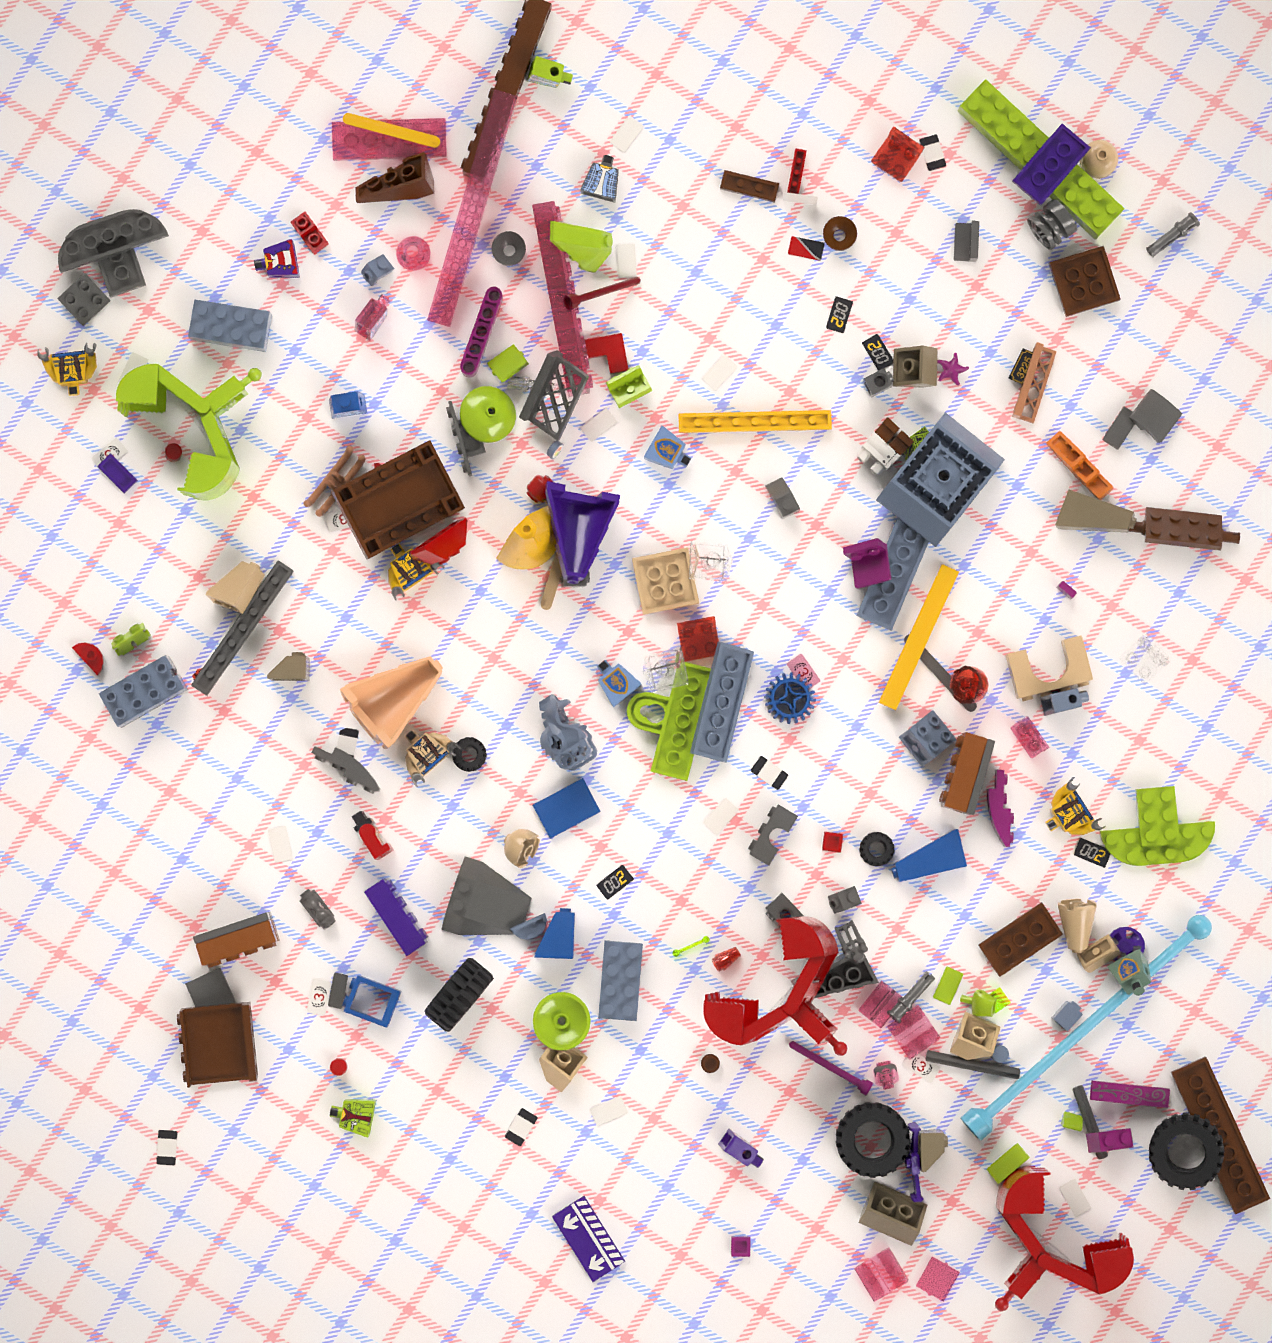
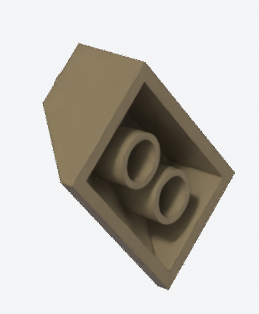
M874 1181L858 1223L912 1246L920 1233L928 1204L913 1202L910 1196Z

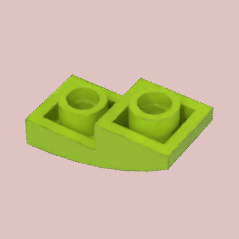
M1016 1143L986 1170L1000 1184L1025 1163L1030 1156L1019 1143Z

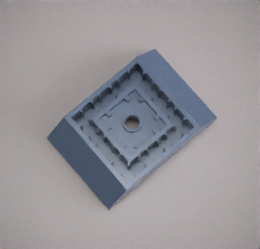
M945 412L880 493L876 501L934 547H937L1005 459ZM939 472H946L949 476L948 480H940Z

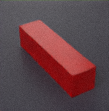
M795 148L787 193L799 194L807 150Z

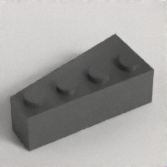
M861 950L858 951L864 956L862 963L854 961L855 953H852L853 958L850 960H846L844 954L837 956L815 998L879 983L865 954ZM799 976L791 980L792 985L796 984Z

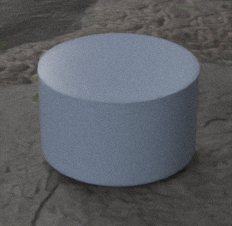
M997 1044L993 1055L990 1057L998 1063H1003L1009 1058V1050L1005 1046Z

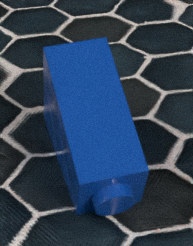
M560 908V912H555L535 952L534 958H574L575 912H571V908Z

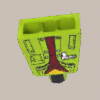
M345 1099L342 1107L331 1106L329 1117L340 1119L339 1128L368 1138L371 1132L376 1100Z

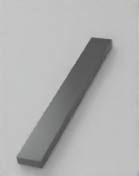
M279 560L276 562L253 595L244 613L239 615L192 682L191 686L205 696L209 695L294 573L293 569Z

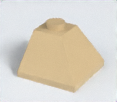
M965 1011L954 1036L950 1053L966 1060L992 1056L1001 1027Z
M547 1047L539 1058V1062L546 1081L562 1093L588 1057L576 1047L568 1050H555Z

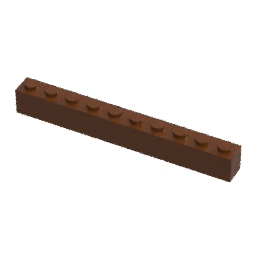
M545 0L524 1L522 7L524 13L522 18L518 17L515 25L517 31L515 36L511 35L508 43L510 49L508 53H504L501 61L503 63L502 70H498L496 73L495 81L497 82L495 88L491 87L488 98L490 100L488 106L484 105L481 112L483 119L481 123H477L474 131L476 137L474 141H470L467 149L469 155L467 158L464 157L460 168L463 169L464 176L485 183L552 10V3Z

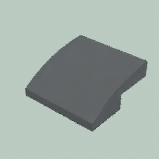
M1150 389L1129 418L1140 430H1146L1157 443H1162L1183 413L1161 394Z

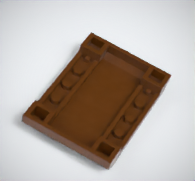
M431 440L331 491L366 560L465 509Z

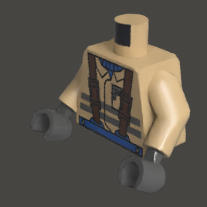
M414 729L405 736L411 743V746L406 750L405 761L413 784L418 787V780H422L425 783L423 777L450 753L456 756L453 751L456 747L461 750V746L439 733H425L420 737Z

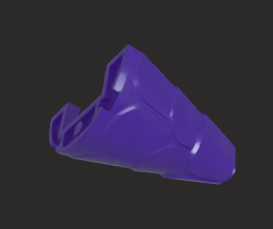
M547 481L545 495L551 516V525L556 540L555 548L562 575L567 580V583L578 584L579 581L586 577L599 552V546L609 529L608 526L620 503V495L603 491L597 497L565 491L566 484Z

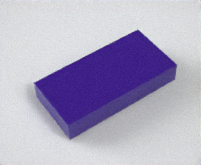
M111 453L97 466L124 494L138 481Z

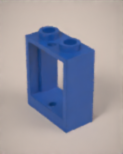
M357 975L356 978L353 977L349 986L352 989L350 996L346 995L342 1004L345 1007L343 1012L388 1028L402 991L361 975ZM360 982L392 993L382 1020L351 1009Z

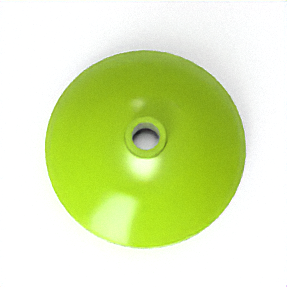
M492 386L475 388L465 396L460 406L461 424L464 430L477 441L484 443L500 441L512 431L515 425L516 410L513 401L499 388ZM488 409H492L494 414H489Z
M556 992L546 996L539 1002L533 1014V1028L536 1036L544 1045L555 1050H568L576 1047L586 1038L590 1029L591 1018L586 1004L579 997L571 993ZM559 1018L565 1019L564 1025L558 1024Z

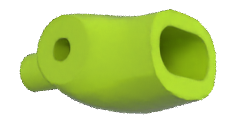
M976 990L973 997L961 995L960 1002L970 1004L972 1006V1014L975 1016L993 1017L997 998L992 997L984 990Z

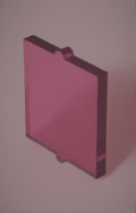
M932 1256L915 1286L927 1292L928 1296L932 1295L944 1302L960 1272L950 1267L947 1262L943 1263Z

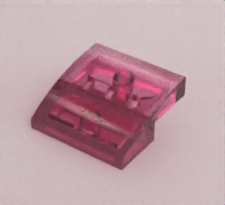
M919 1005L908 1011L901 1018L900 1024L894 1021L887 1026L909 1060L941 1039Z
M890 1247L880 1251L854 1268L874 1302L909 1281Z

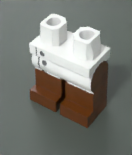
M888 417L862 445V449L857 456L862 463H865L870 457L876 461L870 468L876 476L884 470L887 471L914 443L901 430L888 445L887 443L900 429Z

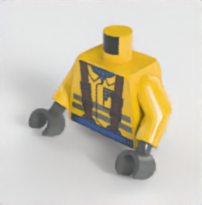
M86 342L82 351L50 354V357H48L49 349L45 347L46 354L44 355L39 352V349L37 350V356L42 360L46 373L53 382L58 383L62 387L68 386L69 396L80 395L79 385L87 384L88 379L92 378L97 368L96 343H93V349L88 348V342Z
M400 544L394 546L390 550L396 559L390 562L391 567L388 569V583L394 600L397 601L396 596L398 594H402L405 597L404 592L432 573L439 574L436 571L437 568L442 567L444 569V565H440L439 562L430 565L413 560L410 556V551L413 548L405 552Z
M1071 777L1065 785L1056 791L1051 801L1052 807L1049 810L1054 817L1045 822L1047 828L1053 831L1060 826L1063 832H1068L1071 835H1085L1095 830L1100 831L1104 829L1106 825L1103 827L1098 825V821L1103 818L1095 820L1076 791L1081 783L1073 785L1072 781L1076 777Z

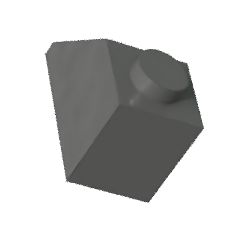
M783 477L765 485L782 520L800 511V507Z

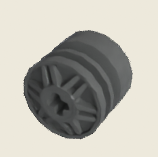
M1052 199L1043 206L1044 214L1036 211L1035 216L1031 215L1027 219L1033 235L1048 250L1054 249L1056 247L1055 244L1059 245L1062 242L1060 235L1068 238L1078 230L1070 213L1056 199Z

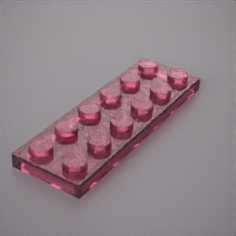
M446 118L378 120L437 136L440 139V145L437 148L354 127L344 122H332L333 161L405 159L422 152L426 153L427 158L447 157Z

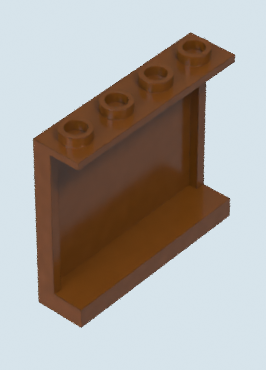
M251 1001L180 1009L179 1014H177V1025H181L179 1044H183L181 1063H185V1071H183L182 1075L183 1082H187V1088L198 1084L240 1080L253 1082L258 1080Z

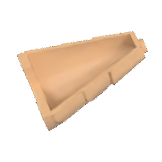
M431 656L346 684L340 689V693L346 703L349 701V710L367 734L377 744L382 742V748L388 749L396 742L421 703L426 701L442 675L443 667L437 659L433 660Z

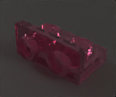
M1028 716L1010 727L1030 758H1034L1050 748Z

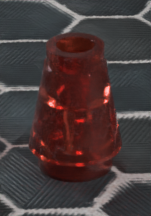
M736 947L715 954L711 961L718 972L725 971L741 957V954Z

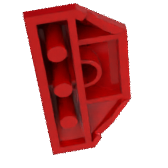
M467 518L452 522L411 550V558L430 565L437 562L441 565L449 561V557L459 554V549L466 545Z

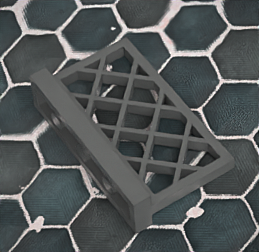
M558 350L547 353L519 415L520 419L530 421L557 441L561 439L589 378L588 374L562 357L563 354ZM560 363L565 366L567 374L560 375L558 368ZM573 374H577L582 378L579 385L575 386ZM568 376L570 387L564 388L561 377ZM554 379H557L559 390L553 391L551 385ZM566 390H572V401L567 400ZM554 393H561L563 403H556ZM546 395L550 396L552 406H545L544 398ZM564 405L566 411L564 417H560L558 406ZM553 408L556 419L549 420L547 409ZM539 411H542L545 422H540L535 418ZM557 421L559 428L557 433L552 430L551 422Z

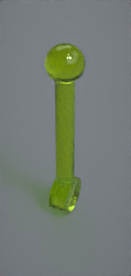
M704 936L701 940L679 950L674 949L672 954L678 957L680 953L702 943H708L710 938Z

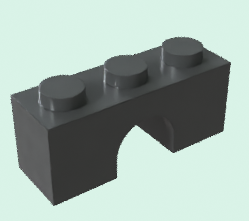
M779 804L776 807L772 806L767 814L770 817L766 824L762 823L758 830L760 835L757 841L753 839L748 847L750 850L749 855L770 866L779 850L770 843V833L777 828L789 833L798 818V815Z

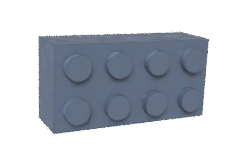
M194 299L188 337L192 341L266 352L272 314L270 311Z
M604 940L598 1018L637 1021L643 943Z

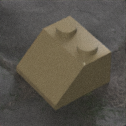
M925 345L895 348L893 354V387L924 388L937 386L938 348Z
M292 652L291 656H286L267 674V679L271 681H310V658L305 656L303 652Z
M941 1129L919 1131L918 1155L920 1157L921 1172H926L943 1155L945 1147H948V1137Z

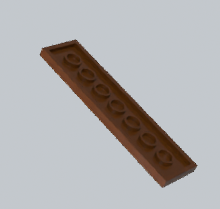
M1204 1056L1170 1071L1189 1115L1198 1114L1200 1118L1208 1119L1212 1126H1216L1219 1135L1222 1136L1224 1158L1221 1169L1216 1175L1233 1213L1236 1215L1271 1199L1207 1057Z

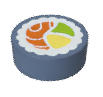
M559 440L554 441L547 450V456L552 460L555 459L562 451L564 444Z

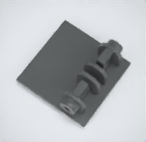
M86 273L57 298L82 326L89 322L111 301Z

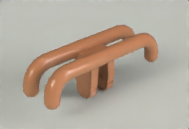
M347 446L337 463L311 496L303 502L304 506H312L327 486L333 490L351 481L364 465L365 456L360 455L346 476H341L338 472L354 451L352 446ZM332 494L316 510L315 514L318 517L323 516L336 501Z

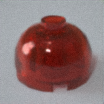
M965 665L954 671L950 680V689L953 690L954 695L952 696L959 703L973 704L981 701L986 696L989 681L986 674L980 668Z

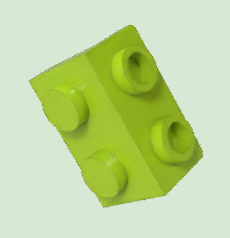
M640 365L631 367L626 372L614 376L606 382L608 390L619 409L653 391Z

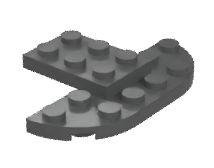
M137 209L119 211L84 223L74 228L65 237L66 239L58 253L59 271L63 273L98 261L110 298L147 286L134 248L168 237V231L158 218Z

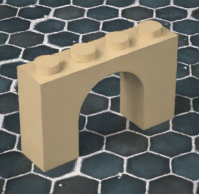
M1082 635L1061 641L1066 659V669L1062 677L1055 682H1044L1033 674L1026 649L1006 654L1016 699L1022 698V702L1034 699L1033 695L1040 694L1043 697L1052 694V690L1059 689V692L1071 690L1070 686L1077 684L1078 688L1089 685V681L1093 680Z

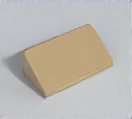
M1107 934L1088 946L1083 953H1077L1076 955L1084 970L1091 973L1119 956L1121 952L1111 936Z

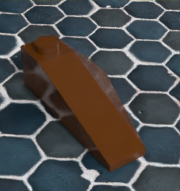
M422 152L401 160L403 163L394 169L392 166L386 169L387 173L382 176H374L355 187L356 203L414 200L435 194L434 178L426 153Z

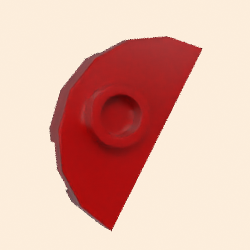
M86 642L78 643L71 647L97 676L101 673L104 656L98 647Z

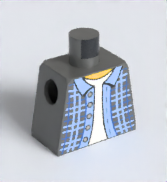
M603 155L601 164L592 163L581 186V194L616 203L619 169L612 167L614 157Z

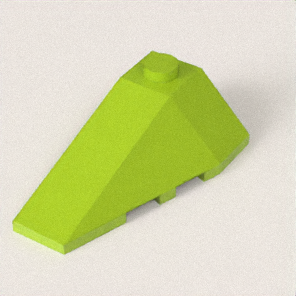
M550 221V241L562 252L565 251L571 261H576L581 270L595 273L612 253V233Z

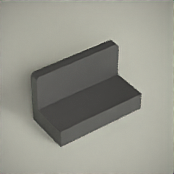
M972 220L971 223L955 224L954 261H977L980 221Z

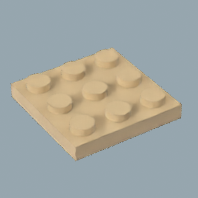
M688 547L632 558L643 615L699 604Z

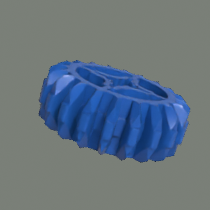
M790 672L789 678L783 673V680H780L778 676L775 677L777 684L770 681L769 684L773 689L766 688V691L771 694L764 696V699H770V702L765 703V706H772L768 713L776 712L773 719H776L778 715L781 716L780 723L784 721V718H787V724L791 723V718L794 719L795 724L798 723L797 717L804 721L803 713L809 716L811 713L807 708L814 709L815 707L810 704V701H816V698H810V695L815 694V690L809 692L808 689L812 687V684L810 683L807 686L804 684L807 678H804L802 682L799 681L800 674L796 676V679H793V672ZM789 683L799 685L804 692H793ZM783 684L784 696L774 699L776 689ZM788 691L794 696H800L792 701V705L785 700L780 701L788 696ZM806 697L803 709L797 713L796 701ZM786 704L791 714L781 712L776 705Z

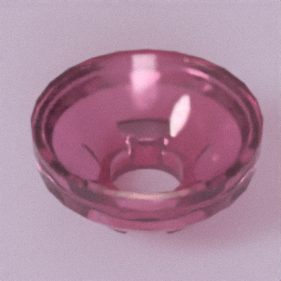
M409 236L398 244L396 257L403 268L409 271H417L423 269L428 264L431 251L424 239L418 236ZM411 246L418 248V254L414 257L407 254V250Z

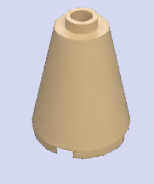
M1081 899L1061 900V903L1058 902V910L1067 946L1073 953H1083L1088 948L1097 903L1093 900L1087 899V903L1082 902Z

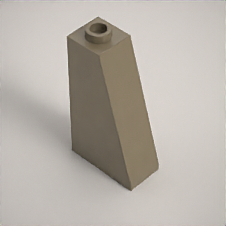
M1068 489L1055 526L1062 530L1128 533L1130 528H1134L1137 518L1134 517V511Z

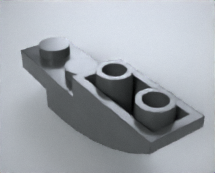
M314 746L311 752L315 754L314 759L323 763L328 760L333 763L332 767L340 771L345 768L343 776L347 778L346 782L354 786L359 783L364 786L363 790L372 794L375 791L380 792L381 788L375 778L354 757L337 747L334 748L331 754Z

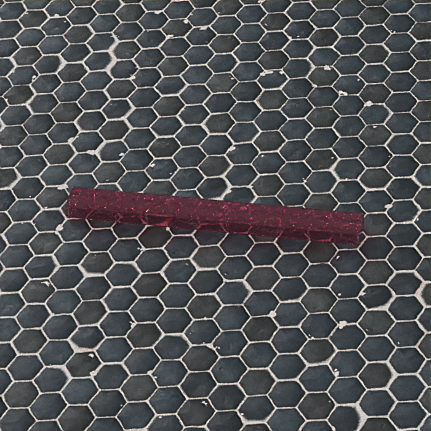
M494 89L427 321L451 328L518 96Z

